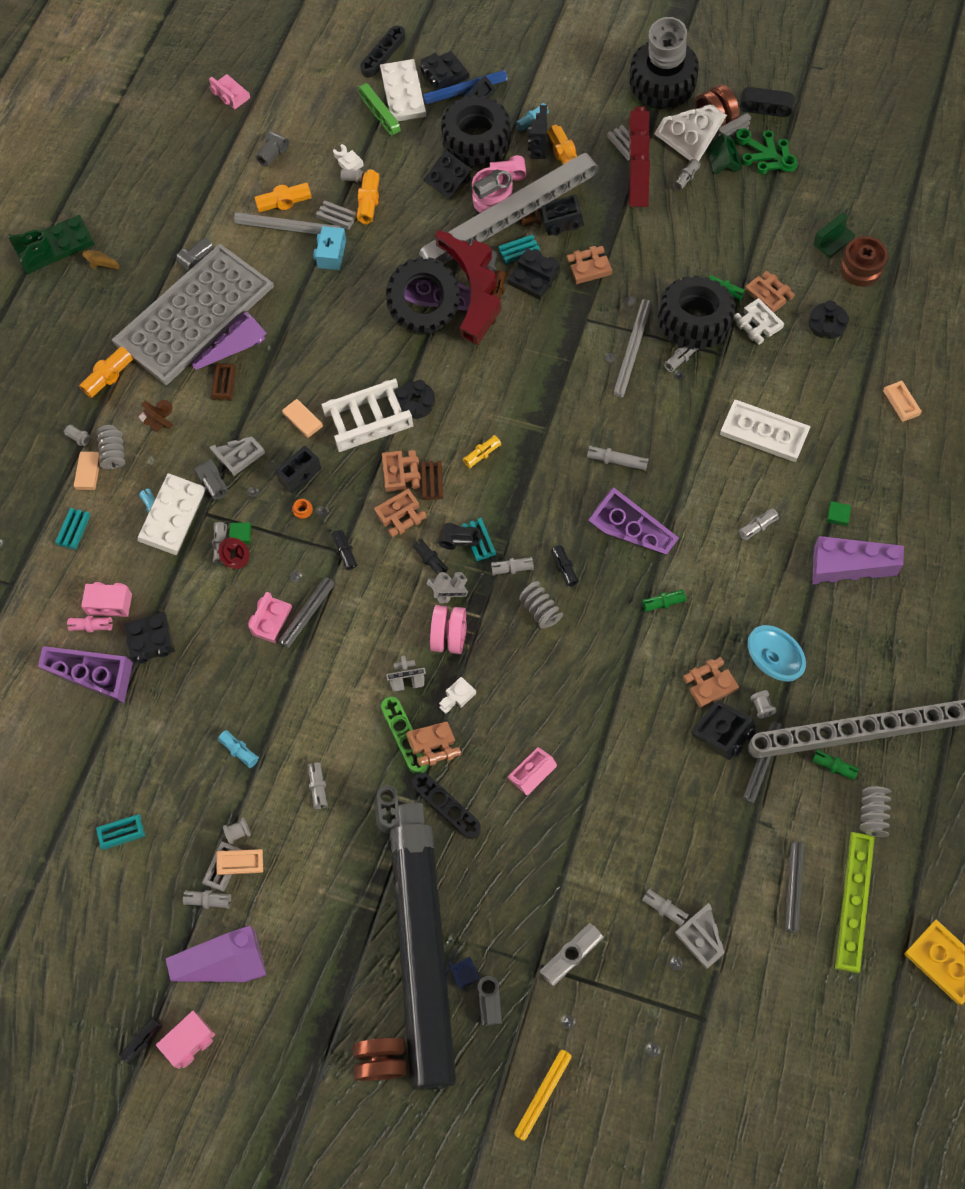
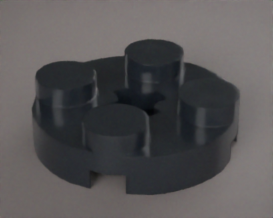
M827 301L812 309L809 317V328L820 338L825 336L835 339L845 332L849 316L834 301ZM826 318L831 319V320H832V323H830V322H825V319H826Z
M423 380L408 382L396 391V398L403 412L410 410L413 419L427 416L435 405L434 392ZM414 397L419 398V402L415 403V401L410 400H412V398Z

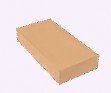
M903 381L884 387L883 392L902 422L921 414L922 411Z
M298 399L282 410L283 414L307 438L323 427L322 423Z
M80 452L74 482L75 490L96 489L100 467L98 452Z
M262 849L217 851V875L263 873Z

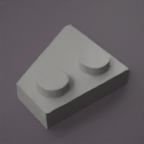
M252 436L243 438L240 441L227 442L228 445L220 447L212 445L209 447L211 452L233 476L265 454L264 449Z
M709 903L675 932L676 936L706 970L725 953Z

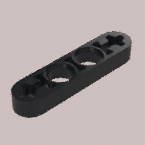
M397 25L390 28L361 62V74L364 77L369 78L376 75L380 70V65L385 64L404 42L405 29L402 26ZM385 44H391V45H392V46L389 47V48L384 47ZM377 55L383 56V57L380 58V59H375V58H374V57L377 56Z
M419 773L413 778L412 783L415 792L467 839H475L479 836L481 826L478 819L431 776L426 773ZM419 780H427V786L431 789L428 796H426L428 790L425 787L418 788ZM436 793H441L445 796V800L441 804H436L432 801ZM452 808H458L461 811V815L456 819H452L448 815L449 810ZM465 816H467L465 821L469 825L475 824V832H466L467 827L462 822Z

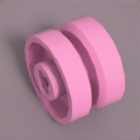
M484 168L473 177V204L479 213L513 194L512 182L507 188H501L482 199H479L474 192V182L490 175L496 169L502 170L501 168ZM502 174L499 176V183L503 180Z
M435 605L430 633L431 651L443 652L448 640V650L450 653H462L467 627L466 608L454 607L449 620L448 607Z

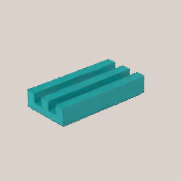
M533 234L498 246L505 264L519 260L526 251L524 249L530 248V250L537 249L540 251L539 245L537 246Z
M70 508L55 541L56 545L76 550L91 514L87 511L82 512L79 509L76 511L74 508ZM80 517H82V520H81V522H80V524H79V527H78V529H77V531H76V526H77V524H78V522H79ZM75 533V536H74V538H73V540H72V543L69 544V542H70V540H71V538H72V535Z
M479 518L476 522L474 520L470 521V524H462V527L479 526L490 552L487 553L482 539L479 543L482 555H479L476 546H470L477 562L496 555L482 518Z
M137 814L96 827L100 849L105 850L145 837L141 815ZM136 822L137 824L134 826L117 830L109 834H102V832H106ZM138 830V832H135V833H132V834H129V835H125V836H122V837H119V838H116V839H113V840L104 842L105 840H108V839H111V838H115V837H118V836H121V835H124V834H127V833H130V832H133V831Z

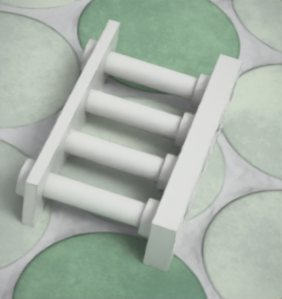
M396 379L386 380L381 384L338 399H331L322 404L325 417L332 415L339 434L334 437L339 452L413 427L410 410L403 412L395 396L398 389ZM387 396L395 415L383 418L376 400ZM369 403L376 422L366 425L358 406ZM350 409L358 428L346 431L339 413Z

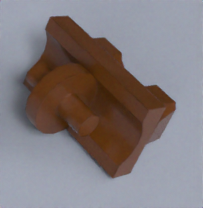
M146 400L141 404L145 409L138 417L145 425H150L156 432L163 426L169 429L173 426L172 422L165 418L172 412V404L169 401L161 400L156 404V407Z

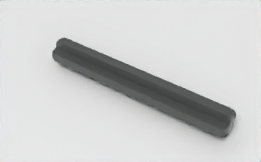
M328 577L322 580L279 639V642L284 647L289 648L334 586L333 581Z
M771 722L768 731L782 729V725L777 722ZM771 756L757 759L743 796V800L746 802H755Z
M793 842L791 844L785 930L789 933H797L799 931L804 844L801 842Z

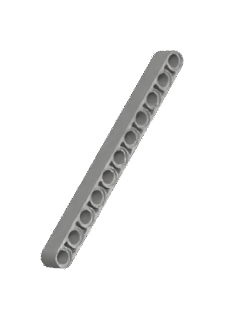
M583 153L448 233L459 240L468 242L469 245H472L475 240L481 243L541 206L590 179L597 173L599 167L587 153ZM435 240L422 247L419 252L420 257H423V259L431 257L438 263L441 261L445 264L453 259L447 252L436 246Z
M965 700L760 732L753 736L747 748L752 757L763 758L965 725ZM948 711L952 712L955 718L951 717ZM926 714L931 715L934 721H930ZM905 718H909L913 725L908 724ZM884 721L889 722L892 728L886 727ZM863 724L867 725L871 732L866 731L863 728ZM841 728L847 729L850 735H845ZM820 731L825 732L828 735V739L823 738L820 735ZM798 735L805 736L807 742H802ZM776 739H783L786 745H779ZM755 742H761L764 749L757 748Z

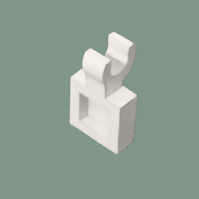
M460 677L446 690L448 696L441 700L439 708L445 714L456 704L461 708L476 695V690Z

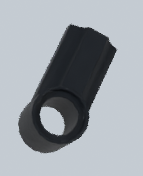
M445 523L438 544L448 550H454L456 546H475L481 540L480 530L477 527H459L453 523Z

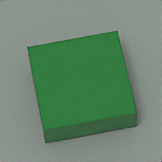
M831 501L827 522L847 526L851 505Z
M230 523L229 538H237L245 544H251V523Z

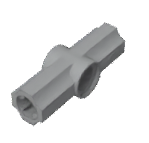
M589 923L569 943L565 944L562 950L539 973L554 987L570 970L579 965L581 960L604 937L595 926ZM570 949L575 950L578 953L577 959H567L565 956L566 951Z

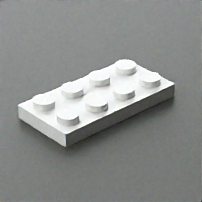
M414 59L381 64L380 69L388 108L396 120L399 122L426 117Z
M734 400L720 435L796 462L810 426Z
M168 473L138 535L137 541L177 555L205 494L206 487Z

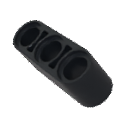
M747 87L742 92L740 108L749 113L788 117L792 113L794 96L792 93Z

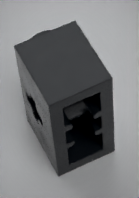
M303 446L279 466L275 473L278 482L293 494L322 468L319 458L307 446Z

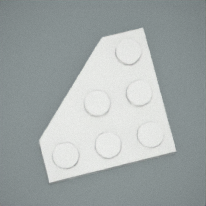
M714 105L703 106L702 108L682 112L678 115L664 117L654 134L688 160L696 159L699 161L727 115Z

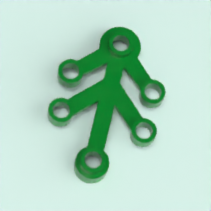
M742 128L737 131L736 142L738 145H748L760 152L743 154L741 161L743 165L749 166L753 161L772 159L776 162H759L757 173L763 175L768 170L781 169L785 172L796 170L798 162L796 157L789 152L788 140L780 139L778 141L777 149L782 152L781 156L776 153L773 140L774 133L772 131L766 130L763 132L762 140L766 143L767 147L751 139V132L748 129Z

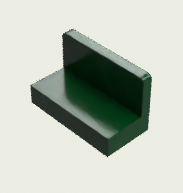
M722 133L710 142L707 151L714 174L717 175L727 167L735 172L742 169L736 145L732 138Z
M843 212L819 230L815 236L813 245L829 258L856 236L845 227L848 216Z

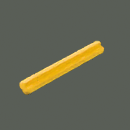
M560 1050L515 1130L514 1135L520 1140L525 1141L571 1060L572 1055L567 1051Z

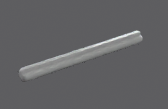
M238 212L234 215V222L236 224L311 234H321L322 226L341 228L335 225Z
M643 299L614 389V396L624 397L652 302L650 300Z

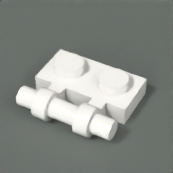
M759 298L744 307V317L737 313L733 318L737 322V326L740 329H744L748 333V337L757 344H761L764 341L760 334L764 333L769 338L784 326V323ZM752 321L757 327L753 328L749 323Z

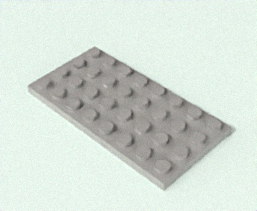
M218 244L112 339V342L118 348H125L132 355L134 361L162 383L168 385L216 341L220 335L229 329V326L245 311H248L274 287L273 282L227 248Z

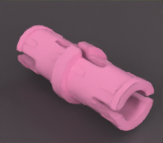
M87 616L86 618H69L67 625H71L68 626L69 631H110L113 624H109V622L113 621L111 617L94 618L93 616Z

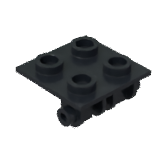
M445 150L424 180L450 200L462 182L469 183L471 181L469 173L472 170Z

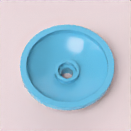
M770 625L756 627L748 637L750 656L757 667L766 675L781 681H794L804 673L806 668L805 655L799 644L788 633Z

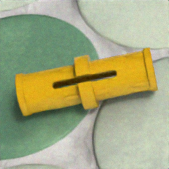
M493 435L482 445H477L474 451L463 458V462L468 468H472L480 460L488 458V454L497 447H500V440Z

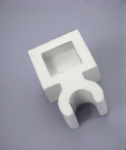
M340 145L342 152L333 150L334 157L338 159V163L343 169L357 170L364 166L363 160L353 150L347 152L345 145Z

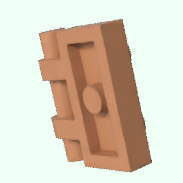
M592 246L588 250L581 252L577 250L573 251V254L566 255L568 263L572 261L576 263L570 266L576 284L612 275V268L607 256H598L604 253L603 246ZM591 257V260H587L584 262L582 260L584 258Z
M768 271L762 275L765 280L758 276L745 286L747 294L754 300L759 298L773 313L786 303L785 296L789 300H792L795 296L788 285H783L775 274H770Z
M402 451L382 453L386 492L405 490V482H411L413 489L420 488L421 474L418 472L419 458L416 457V451H409L408 457H402ZM405 466L410 467V473H404Z
M409 488L374 508L376 515L385 527L391 523L394 525L393 528L388 530L391 537L405 533L406 529L413 525H419L421 520L427 518L423 510L417 514L414 511L420 506ZM408 514L410 518L401 523L399 519Z
M721 657L715 660L711 659L706 662V665L698 669L695 667L683 676L685 683L694 681L696 686L690 689V692L701 709L739 689L738 684L728 669L721 673L718 670L719 667L724 665ZM710 672L713 677L703 681L701 676Z
M448 722L409 731L406 735L413 754L422 753L423 755L418 758L419 766L435 765L438 761H450L454 757L461 755L459 747H449V745L455 742V738ZM437 748H440L441 752L433 753L431 751Z

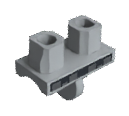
M445 572L438 573L436 578L428 579L426 583L433 589L434 598H437L441 604L448 603L451 597H464L468 593L465 588L467 578L462 572H455L453 578H450Z
M405 655L401 656L402 662L394 663L395 670L403 668V671L386 674L387 681H390L393 692L405 690L403 678L411 677L413 688L424 687L425 668L408 670V667L416 665L415 660L406 661Z

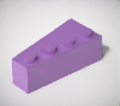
M818 536L814 546L812 584H819L824 581L838 582L843 579L859 580L862 577L896 576L903 566L904 546Z
M43 646L38 667L46 673L125 703L133 662L125 656Z

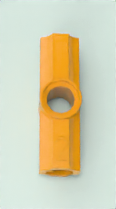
M557 124L551 126L547 130V137L553 146L556 160L561 161L564 165L577 157L573 141L571 139L568 140L561 126H557Z
M374 170L364 172L362 187L358 190L357 221L362 224L373 222L375 206L378 205L380 176Z
M303 183L292 187L286 185L276 186L273 192L255 196L258 211L263 212L274 208L287 210L293 206V203L311 199L312 197L308 183Z
M120 347L106 361H98L93 368V373L79 385L80 389L88 397L92 398L106 384L111 385L115 383L119 377V372L133 360L132 355L125 348Z

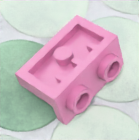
M227 74L218 81L213 77L209 78L212 93L215 96L218 95L226 105H230L234 110L250 99L249 92Z
M266 592L264 597H261L258 601L255 615H252L249 619L248 626L251 634L266 641L276 643L291 612L292 605L272 598L271 593Z

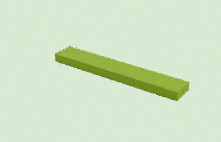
M855 832L850 834L835 969L860 973L875 836Z

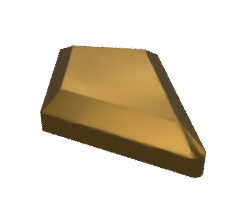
M88 250L83 252L82 256L90 262L91 268L97 269L98 265L119 269L120 267L114 259L100 251Z

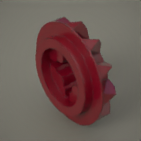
M237 538L223 540L219 544L217 551L220 557L219 561H222L225 567H230L232 570L241 569L249 561L250 555L246 544ZM236 548V550H235V556H236V557H234V558L231 559V558H230V555H231L230 552Z

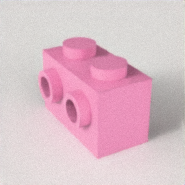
M100 582L86 584L81 607L87 615L128 617L132 593L126 585L121 583H115L114 585H105Z
M192 1011L156 1046L174 1067L180 1069L181 1067H187L194 1060L193 1056L200 1049L202 1051L205 1050L213 1042L212 1038L216 1034L198 1013Z

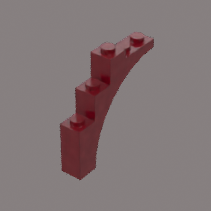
M639 106L634 107V110H630V116L627 118L630 159V207L649 206V110Z
M438 230L435 234L436 246L447 252L458 262L470 284V304L467 315L460 326L461 337L478 345L501 311V301L497 296L490 294L497 284L496 274L491 269L486 268L492 259V250L486 243H480L475 240L472 245H469L468 242L459 240L448 232Z

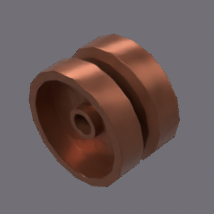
M724 84L711 88L710 91L698 95L695 99V109L714 105L727 115L721 126L739 117V107L735 95Z
M862 236L853 239L847 245L841 262L840 271L843 278L855 286L866 287L873 285L880 279L888 259V251L880 240L873 237Z
M377 1038L352 1044L353 1057L357 1060L366 1061L354 1066L355 1081L387 1080L408 1075L406 1061L391 1059L406 1053L405 1039Z

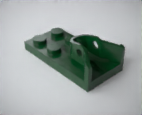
M80 214L42 231L32 230L24 234L8 235L26 274L95 245Z

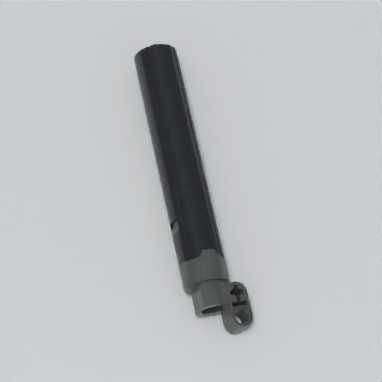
M386 785L382 786L376 795V821L379 830L383 833H390L410 1084L413 1090L443 1089L456 1084L439 892L437 890L433 828L424 824L423 804L408 803L398 805L397 791L394 787ZM384 794L389 795L392 801L384 802L380 796ZM386 811H389L388 817L391 821L390 824L387 823V820H384L386 816Z

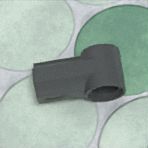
M270 131L265 139V144L255 155L256 160L264 167L269 166L279 153L283 154L286 152L289 146V139Z
M496 169L490 175L473 183L474 192L479 199H482L501 188L510 186L512 176L508 171ZM502 174L503 180L501 183H499L498 179L499 176Z
M203 238L189 250L187 248L182 249L177 254L176 261L189 271L211 252L214 246L210 240Z
M212 459L193 468L200 482L204 483L213 499H221L229 492Z
M485 976L478 983L482 1026L502 1024L500 988L498 981L492 976ZM484 983H494L495 991L492 994H485L482 991Z

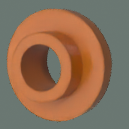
M299 499L293 504L292 511L295 517L304 519L312 514L313 507L308 500Z

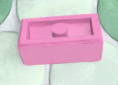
M538 747L508 776V779L524 794L528 795L557 767V764L551 755Z

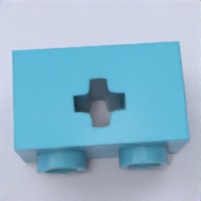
M322 226L321 234L317 235L318 247L314 249L313 254L318 268L340 270L346 244L344 228Z

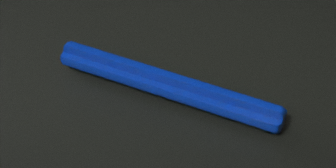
M505 70L485 75L492 85L507 80ZM482 77L425 93L423 95L424 101L428 105L467 93Z

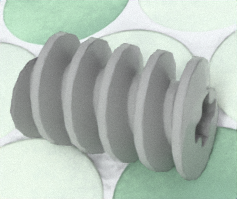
M113 425L100 427L97 430L100 467L110 470L124 466L123 433Z
M535 581L522 591L519 599L524 603L525 608L529 609V613L534 616V620L539 622L540 628L544 629L556 624L562 618L563 613L556 614L559 607H552L554 601H547L550 597L549 594L542 595L545 589L543 587L538 588L540 582Z
M872 786L862 791L864 797L861 802L864 806L861 808L863 815L860 817L862 822L860 830L867 835L875 837L889 836L888 832L883 831L884 828L890 827V824L883 822V820L890 819V815L884 813V811L891 810L890 806L884 804V802L891 801V797L885 796V794L892 792L888 788Z

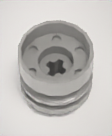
M674 17L658 19L649 30V58L659 68L671 69L677 67L686 56L687 29L685 24Z

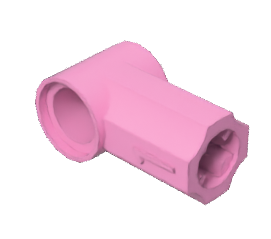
M513 156L509 161L490 162V167L508 171L512 176V180L520 181L526 177L525 160L522 156Z

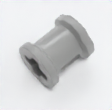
M767 690L757 692L750 698L757 708L759 719L776 713V708L772 707Z
M244 817L232 825H223V830L229 844H233L234 840L241 837L251 836L249 826Z

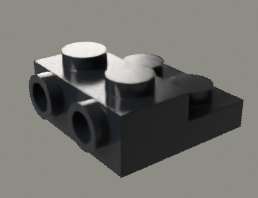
M452 51L441 56L434 53L421 59V73L427 76L431 86L437 90L458 84L469 78V72Z
M540 105V112L536 113V119H532V127H528V138H531V140H528V151H531V159H546L547 105Z
M577 194L554 200L541 206L548 236H557L564 231L578 230L584 226Z
M527 248L517 261V268L508 278V284L540 300L558 276L560 264L554 257L547 258L542 256L539 250Z
M165 612L124 624L127 647L134 664L146 663L149 659L166 657L170 653L175 652Z
M716 700L691 733L693 737L711 746L712 751L731 760L733 756L738 757L741 754L743 743L753 738L756 733V727L751 717Z

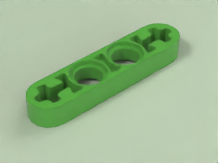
M367 83L359 86L358 92L362 100L388 133L393 136L401 132L398 121Z
M395 697L385 698L381 704L382 712L409 770L413 774L424 773L428 765H423L420 768L412 766L414 765L412 749L406 750L403 748L404 741L408 740L406 737L407 733L413 731L400 701ZM390 703L395 706L397 714L395 717H393L391 710L388 709V704ZM403 721L406 723V727L402 731H397L394 729L395 723ZM422 753L416 754L417 759L423 756Z

